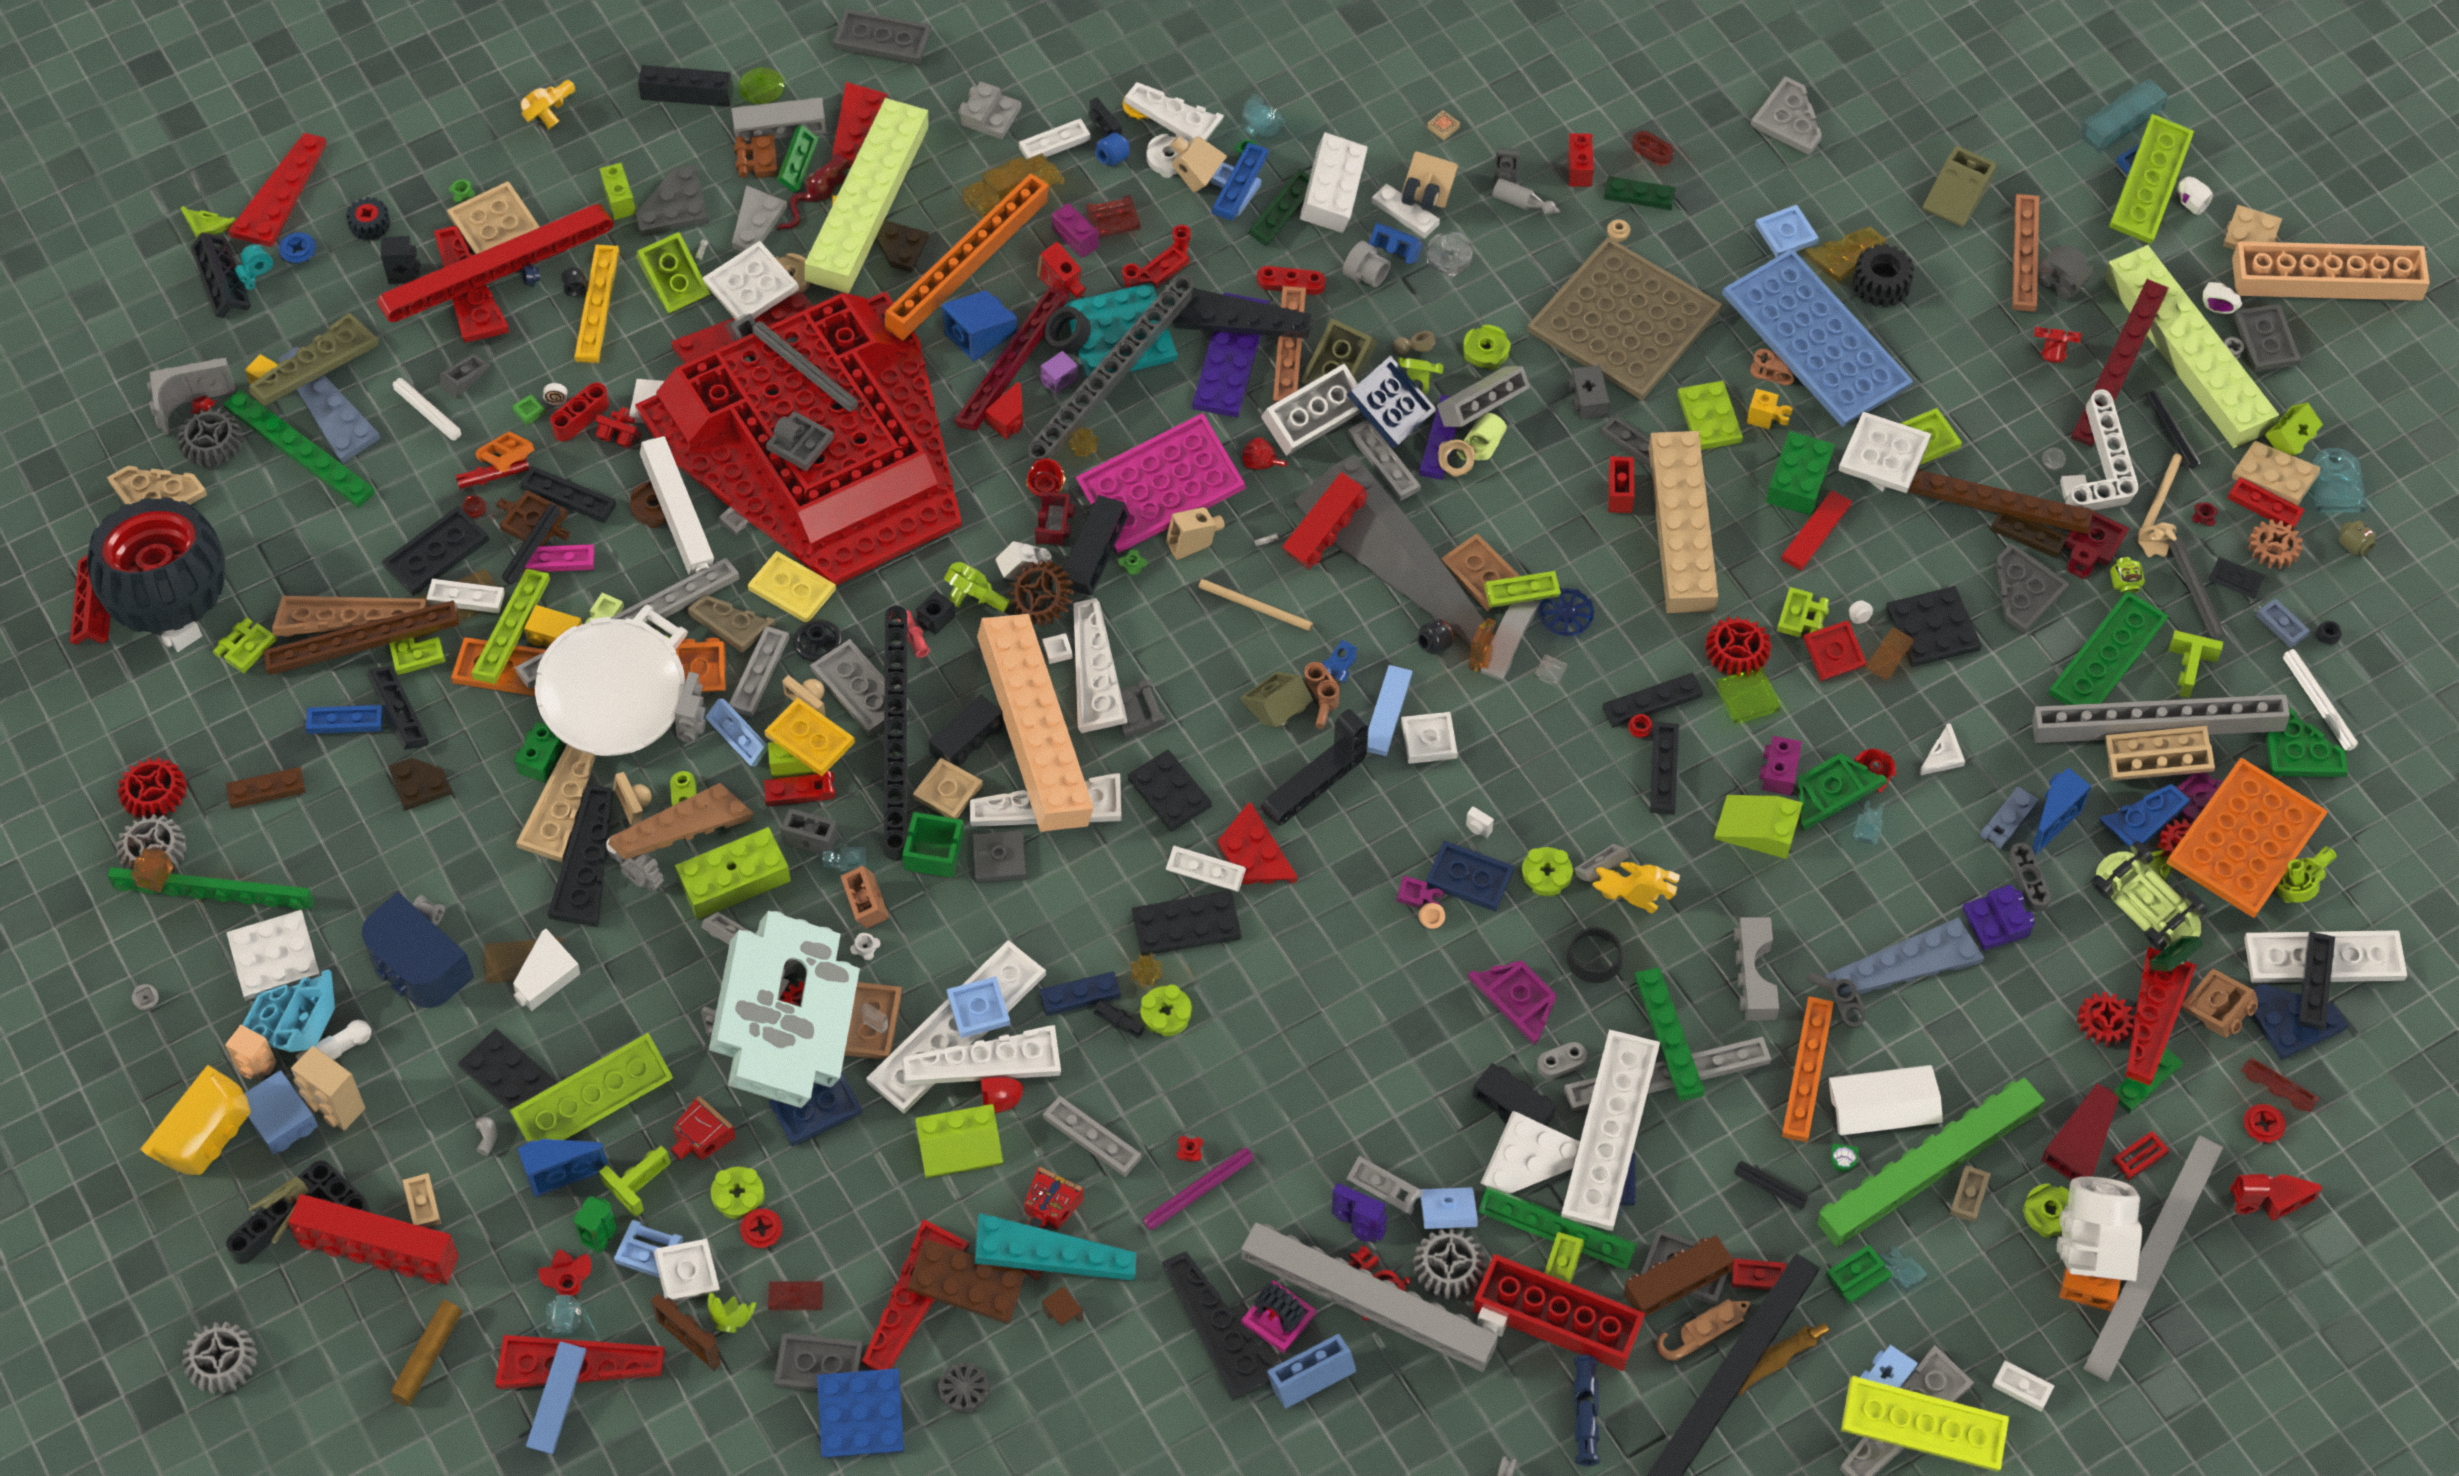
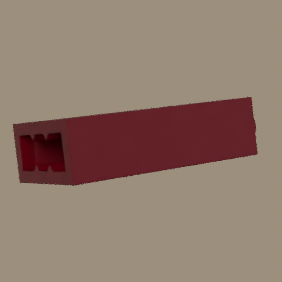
M2097 1083L2045 1149L2041 1161L2070 1181L2077 1177H2092L2119 1097L2111 1089Z

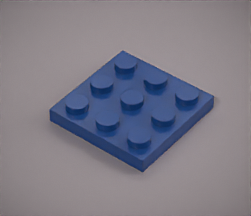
M899 1368L817 1375L822 1458L904 1452Z

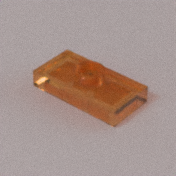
M1892 627L1866 665V669L1888 681L1913 644L1914 639Z

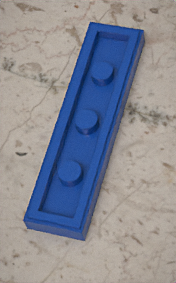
M1247 143L1212 207V214L1231 221L1234 220L1269 155V149Z

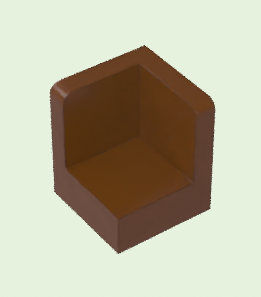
M1064 1286L1042 1300L1044 1314L1048 1319L1053 1317L1060 1326L1065 1325L1073 1318L1078 1323L1083 1320V1310Z

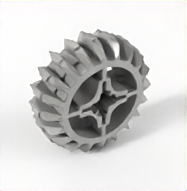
M154 814L150 819L143 815L142 821L137 822L133 819V826H125L126 833H119L120 841L116 842L117 856L121 860L122 867L125 869L166 872L170 874V868H178L179 864L177 861H183V853L187 852L186 838L182 834L181 827L176 825L172 819L167 820V817L164 815L159 819ZM164 836L170 838L169 845L164 843ZM134 849L139 851V858L133 856Z
M1441 1228L1439 1236L1431 1232L1429 1240L1423 1238L1421 1240L1422 1247L1418 1246L1416 1248L1415 1254L1417 1256L1413 1259V1264L1416 1265L1414 1273L1415 1275H1420L1418 1277L1419 1284L1426 1283V1292L1435 1289V1297L1442 1292L1447 1300L1450 1293H1454V1296L1458 1299L1460 1291L1468 1295L1470 1287L1476 1289L1478 1287L1477 1280L1481 1281L1483 1279L1482 1271L1485 1270L1486 1266L1485 1262H1483L1485 1258L1484 1252H1479L1481 1248L1479 1243L1473 1244L1474 1238L1472 1235L1466 1239L1464 1238L1465 1232L1463 1230L1456 1235L1453 1228L1449 1230V1234H1445ZM1446 1248L1444 1252L1432 1255L1434 1252ZM1456 1250L1461 1251V1252L1464 1253L1466 1256H1463V1255L1458 1254V1253L1456 1252ZM1449 1255L1452 1262L1450 1271H1448V1265H1446ZM1433 1271L1441 1273L1443 1278L1436 1275ZM1464 1272H1467L1465 1275H1463V1276H1461V1277H1459V1278L1453 1279V1277H1454L1455 1275H1457V1274H1464Z
M225 1321L220 1328L219 1324L214 1322L212 1329L204 1325V1332L202 1334L194 1332L195 1341L187 1340L189 1349L183 1350L185 1359L182 1360V1365L186 1368L184 1373L187 1378H190L191 1384L193 1386L198 1385L199 1389L203 1392L208 1389L214 1395L219 1388L220 1392L225 1394L226 1387L229 1386L232 1390L236 1391L235 1383L239 1381L245 1384L246 1380L243 1376H252L250 1367L256 1366V1360L253 1358L257 1356V1351L254 1348L255 1343L252 1338H249L248 1332L246 1330L241 1331L240 1327L236 1324L231 1327ZM223 1342H231L238 1345L239 1347H226L223 1345ZM220 1351H221V1353L223 1354V1356L221 1355L222 1358L218 1360V1357L220 1356ZM200 1368L214 1369L217 1374L205 1373Z

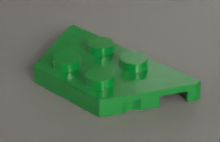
M1842 753L1800 775L1797 778L1799 801L1803 803L1801 808L1803 830H1807L1886 785V777L1869 771L1868 767L1861 763L1853 762L1851 758Z

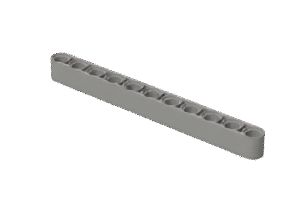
M2201 1135L2198 1136L2139 1255L2136 1281H2126L2083 1370L2106 1382L2109 1381L2224 1146Z

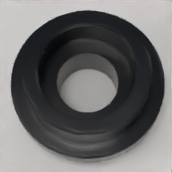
M2325 621L2318 626L2316 635L2321 642L2331 645L2340 640L2342 632L2336 622Z

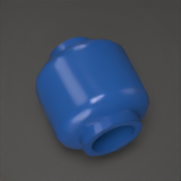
M1111 133L1099 140L1096 145V157L1102 164L1107 166H1114L1129 156V142L1119 133Z

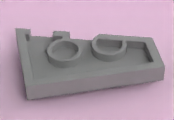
M746 185L732 240L733 248L743 252L759 241L763 243L786 210V201Z

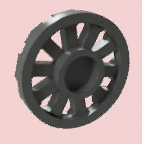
M960 1362L953 1364L943 1372L939 1380V1396L943 1404L952 1411L959 1413L974 1411L981 1407L988 1397L989 1381L987 1375L973 1363ZM961 1369H967L964 1377L962 1375ZM955 1371L958 1379L952 1376L951 1373ZM972 1371L977 1372V1374L970 1378ZM980 1379L984 1380L983 1383H976ZM948 1380L953 1384H944V1381ZM975 1390H984V1393L980 1394ZM944 1391H951L947 1395L943 1393ZM957 1397L955 1403H950V1400ZM971 1397H974L978 1401L976 1403H973L971 1401ZM962 1400L966 1401V1407L961 1406Z

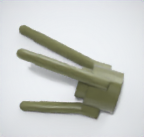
M295 1176L280 1188L250 1206L249 1211H254L262 1205L264 1209H267L283 1197L292 1204L294 1201L297 1202L300 1194L306 1195L309 1189ZM293 1209L272 1239V1243H277L288 1227V1221Z

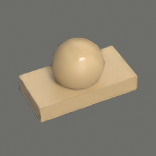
M789 675L782 680L784 694L792 701L798 697L823 716H826L824 703L821 701L825 689L819 680L808 679L802 685Z
M617 773L614 779L613 790L630 825L633 826L641 822L642 808L648 806L652 799L651 791L642 784H636L631 787L625 773Z

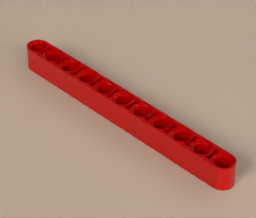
M601 204L591 205L387 291L379 296L377 305L389 322L401 321L521 270L523 266H529L530 263L535 264L601 236L613 228L614 221Z

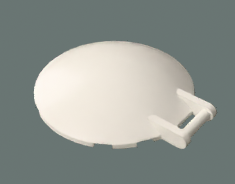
M648 604L641 609L633 620L628 618L622 620L602 617L591 619L588 623L568 629L549 646L537 669L535 697L545 724L556 737L567 745L593 755L615 756L628 754L655 742L675 721V710L685 685V674L676 649L685 639L688 631L683 627L678 628L654 612V608ZM647 620H650L671 634V638H667L646 624Z

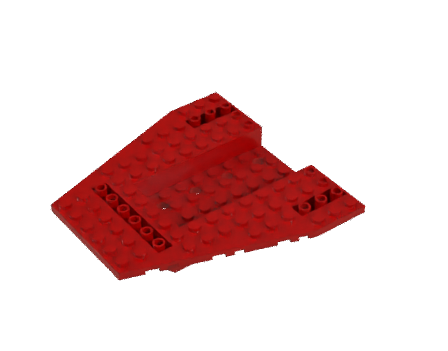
M886 291L867 300L865 297L841 293L768 326L784 341L791 337L797 338L798 341L787 343L858 400V406L852 412L844 407L840 410L832 409L833 405L839 404L753 333L675 368L656 391V395L635 404L636 411L654 439L665 436L675 463L680 470L726 505L732 507L734 511L817 574L834 583L835 586L962 526L920 340L914 331L902 341L885 329V311L894 304ZM749 356L756 358L753 362H747L744 359ZM769 390H776L778 394L771 396L767 392ZM794 411L834 432V439L819 456L824 461L819 464L813 463L807 471L770 452L766 447L767 442L774 435V429L779 419L783 416L788 418ZM857 438H863L867 440L863 444H857L854 442Z

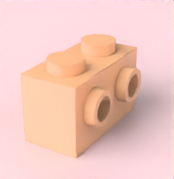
M240 1025L225 1044L235 1068L247 1079H252L253 1077L261 1082L266 1075L273 1071L276 1059L265 1037Z

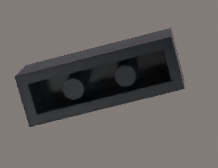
M982 694L979 695L929 740L930 754L938 760L943 758L955 766L962 765L974 749H980L991 734H996L1001 730L1003 726V712Z
M1491 1063L1474 1084L1473 1097L1507 1120H1509L1512 1111H1515L1548 1126L1555 1116L1556 1105H1554L1549 1097L1541 1096L1527 1082L1517 1080L1502 1066L1498 1067Z

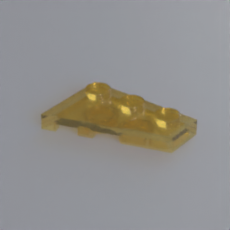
M1868 226L1846 234L1843 239L1838 241L1825 242L1822 247L1813 249V247L1805 250L1804 256L1839 283L1855 270L1856 261L1861 252H1865V249L1868 247L1873 248L1876 244L1884 246L1886 239Z

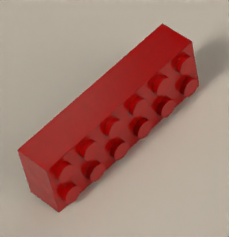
M300 1194L288 1221L298 1245L306 1250L312 1251L315 1248L322 1250L325 1254L332 1257H338L339 1255L348 1257L349 1260L357 1264L366 1262L373 1264L374 1267L383 1271L392 1269L406 1277H422L431 1284H438L439 1282L448 1284L459 1257L451 1234Z
M1496 1254L1492 1257L1474 1299L1473 1312L1476 1314L1480 1313L1482 1307L1507 1317L1506 1326L1577 1354L1597 1357L1598 1362L1624 1372L1645 1316L1644 1312Z

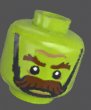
M2131 557L2118 559L2117 564L2110 569L2113 588L2120 591L2122 595L2126 591L2132 594L2140 591V587L2144 585L2145 579L2142 565L2138 561L2131 560Z

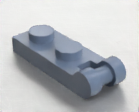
M2017 786L1991 821L1983 828L1979 837L1984 840L1989 839L1995 843V847L2002 850L2036 807L2039 799Z

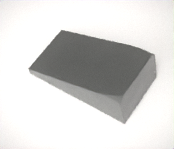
M473 353L440 374L439 386L456 398L489 370L490 365Z

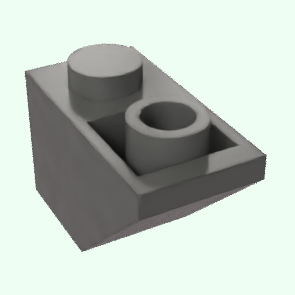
M1497 146L1493 182H1497L1499 178L1516 184L1520 148Z

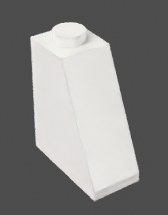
M547 929L541 932L513 983L515 994L513 995L516 1001L522 1007L526 1005L531 1011L580 975L578 963Z

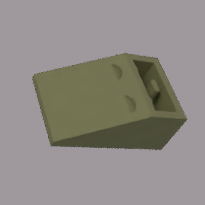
M1955 146L1941 169L1922 209L1964 228L1993 182L1997 163L1959 146Z

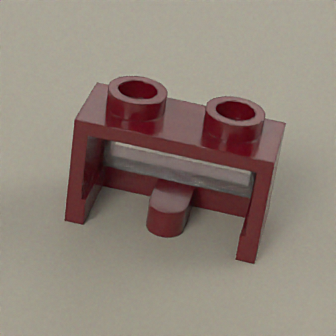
M1041 491V511H1038V528L1035 527L1036 545L1042 543L1064 545L1065 538H1070L1071 524H1068V519L1074 517L1075 505L1070 503V494Z

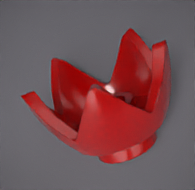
M1872 748L1865 750L1854 759L1856 763H1861L1868 767L1869 771L1879 776H1885L1887 784L1891 778L1896 777L1895 762L1882 749ZM1872 762H1878L1880 767L1873 765ZM1887 784L1880 787L1876 791L1878 793H1881L1887 786Z

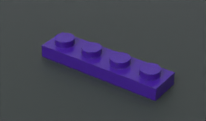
M1441 395L1439 403L1451 396ZM1438 407L1419 475L1443 480L1445 471L1439 464V446L1442 442L1454 440L1457 427H1444Z

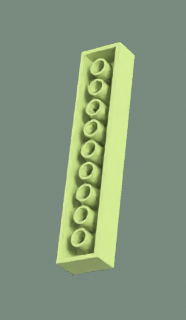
M885 98L804 263L806 282L850 293L928 130V110Z
M2147 245L2109 261L2104 279L2130 313L2147 279L2169 287L2147 336L2233 449L2265 435L2277 422L2278 412L2152 249Z

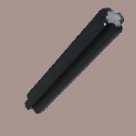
M2151 391L2146 395L2148 402L2190 469L2195 468L2200 464L2199 458L2158 391Z
M554 504L548 505L502 574L504 582L508 584L515 583L560 515L561 511L558 506Z

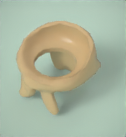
M1451 440L1440 444L1438 458L1440 467L1446 471L1445 474H1451L1453 477L1468 474L1475 461V450L1472 444L1462 440ZM1459 449L1466 454L1467 460L1463 467L1456 469L1448 464L1447 456L1450 451Z
M2162 522L2157 525L2142 527L2139 530L2138 543L2143 548L2147 557H2152L2155 554L2162 557L2167 555L2170 547L2168 541L2170 539L2173 541L2177 540L2175 536L2176 526Z

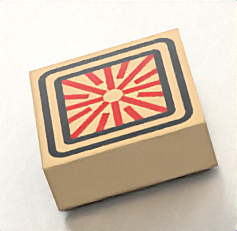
M1445 111L1439 113L1428 123V129L1443 140L1460 128V122Z

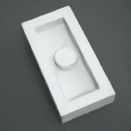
M2004 1361L1992 1387L2042 1412L2054 1385Z

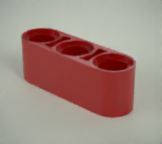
M599 382L589 384L552 414L550 422L556 440L565 442L572 439L593 422L598 414L601 415L609 408V399L604 384Z

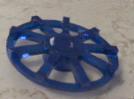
M1560 587L1561 594L1559 597L1561 604L1551 598L1542 600L1539 609L1541 621L1550 631L1563 636L1577 635L1585 631L1593 621L1594 607L1592 601L1578 589H1562ZM1564 594L1573 595L1569 602H1566ZM1577 596L1584 601L1574 605ZM1546 603H1550L1557 609L1544 610ZM1588 606L1590 614L1577 610ZM1557 614V617L1547 623L1544 615ZM1576 616L1588 619V622L1584 627L1578 621ZM1558 621L1564 623L1563 632L1553 628ZM1574 622L1579 630L1568 632V623Z

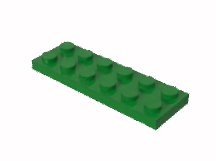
M2126 591L2052 685L2048 694L2065 705L2104 703L2167 622L2169 615L2131 592Z

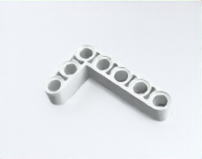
M2097 390L2087 402L2086 412L2106 480L2075 486L2065 501L2066 504L2081 508L2086 507L2094 511L2129 504L2138 491L2137 479L2113 398L2108 391ZM2095 401L2102 403L2104 407L2098 406ZM2101 423H2106L2110 428L2103 427ZM2107 444L2113 445L2116 450L2110 449ZM2114 466L2120 467L2123 472L2117 471ZM2120 488L2127 489L2129 494L2123 493ZM2097 492L2104 493L2106 498L2100 497ZM2078 495L2083 499V502L2077 501L2074 496Z

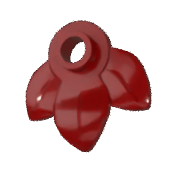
M559 1249L552 1259L551 1267L538 1269L540 1281L546 1287L554 1288L561 1297H573L581 1290V1282L590 1275L591 1259L588 1254H583L574 1260L568 1253ZM567 1283L573 1284L570 1288H564V1285Z

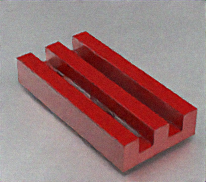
M2151 1131L2114 1156L2111 1162L2114 1165H2118V1170L2121 1173L2124 1172L2125 1178L2129 1181L2165 1157L2170 1150L2154 1131ZM2151 1140L2155 1142L2126 1163L2122 1161ZM2156 1149H2161L2132 1170L2129 1169Z

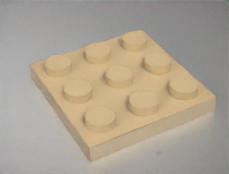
M509 181L447 210L449 218L455 226L457 225L462 237L474 255L539 228V225Z

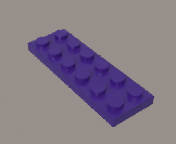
M1230 293L1223 294L1227 296H1232L1269 305V301L1240 296ZM1213 331L1192 403V409L1239 418L1261 335Z

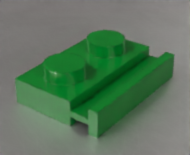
M1870 1244L1826 1272V1277L1841 1296L1845 1297L1848 1305L1887 1282L1893 1275L1885 1267V1263Z

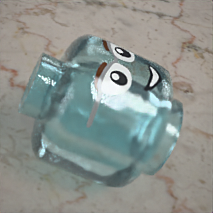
M556 1295L555 1300L546 1304V1327L552 1330L553 1335H572L573 1330L580 1327L581 1306L579 1302L571 1300V1295Z

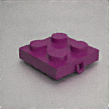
M2206 772L2193 773L2177 788L2190 799V804L2180 815L2190 823L2195 821L2223 782L2219 779L2214 780Z

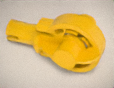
M565 80L556 88L550 86L546 89L539 88L534 90L521 101V108L523 110L521 115L528 123L539 116L547 129H550L559 122V119L556 118L550 107L553 105L556 108L561 107L563 99L575 92L574 84L570 80Z

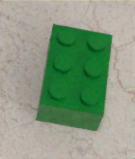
M1789 431L1769 485L1766 503L1812 516L1832 461L1835 444Z

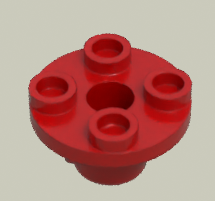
M2035 327L2033 337L2045 338L2044 350L2040 353L2045 361L2062 363L2065 361V358H2068L2066 354L2067 343H2080L2082 333L2068 331L2067 335H2065V330L2051 328L2050 333H2048V328Z

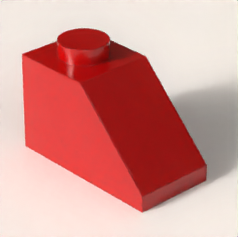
M1016 382L985 410L986 425L1005 439H1009L1013 434H1017L1023 426L1022 392L1019 382Z
M2285 1174L2275 1178L2268 1176L2270 1191L2261 1206L2271 1220L2275 1221L2316 1200L2322 1187L2318 1183Z

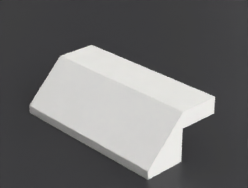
M1931 1065L1829 1078L1831 1104L1836 1107L1837 1128L1840 1135L1943 1122L1941 1096Z

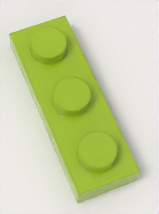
M1555 571L1487 581L1484 584L1489 608L1553 598L1561 594Z

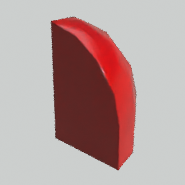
M1011 1078L981 1079L983 1106L993 1104L995 1113L1010 1110L1020 1101L1024 1086L1021 1082Z

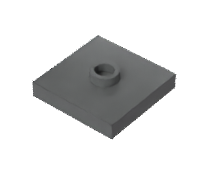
M1023 831L972 834L976 882L1026 879Z

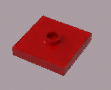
M1849 620L1805 634L1802 637L1821 682L1867 665Z

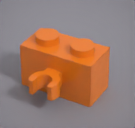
M2066 1267L2059 1298L2112 1312L2117 1301L2121 1279L2070 1274Z

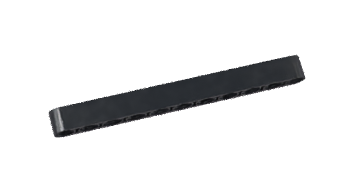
M898 605L889 607L885 613L884 854L888 859L894 861L903 858L902 854L907 839V612ZM900 619L901 621L894 623L891 620ZM900 641L901 643L894 645L891 642ZM900 663L901 665L898 667H894L891 664ZM899 685L901 686V688L893 689L891 688V686ZM893 707L901 708L899 711H892L890 709ZM893 729H898L901 732L898 734H893L890 731ZM899 752L901 755L892 756L890 753ZM893 774H898L901 777L898 779H892L890 776ZM899 797L901 800L893 802L890 798ZM892 820L901 821V823L897 825H893L889 822ZM895 842L901 844V846L897 848H893L889 845Z
M1798 1253L1794 1255L1647 1476H1684L1820 1270L1818 1265Z

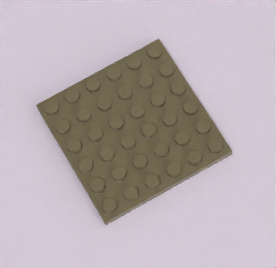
M1607 237L1528 324L1527 332L1585 367L1600 365L1603 378L1638 399L1643 400L1720 313L1723 304Z

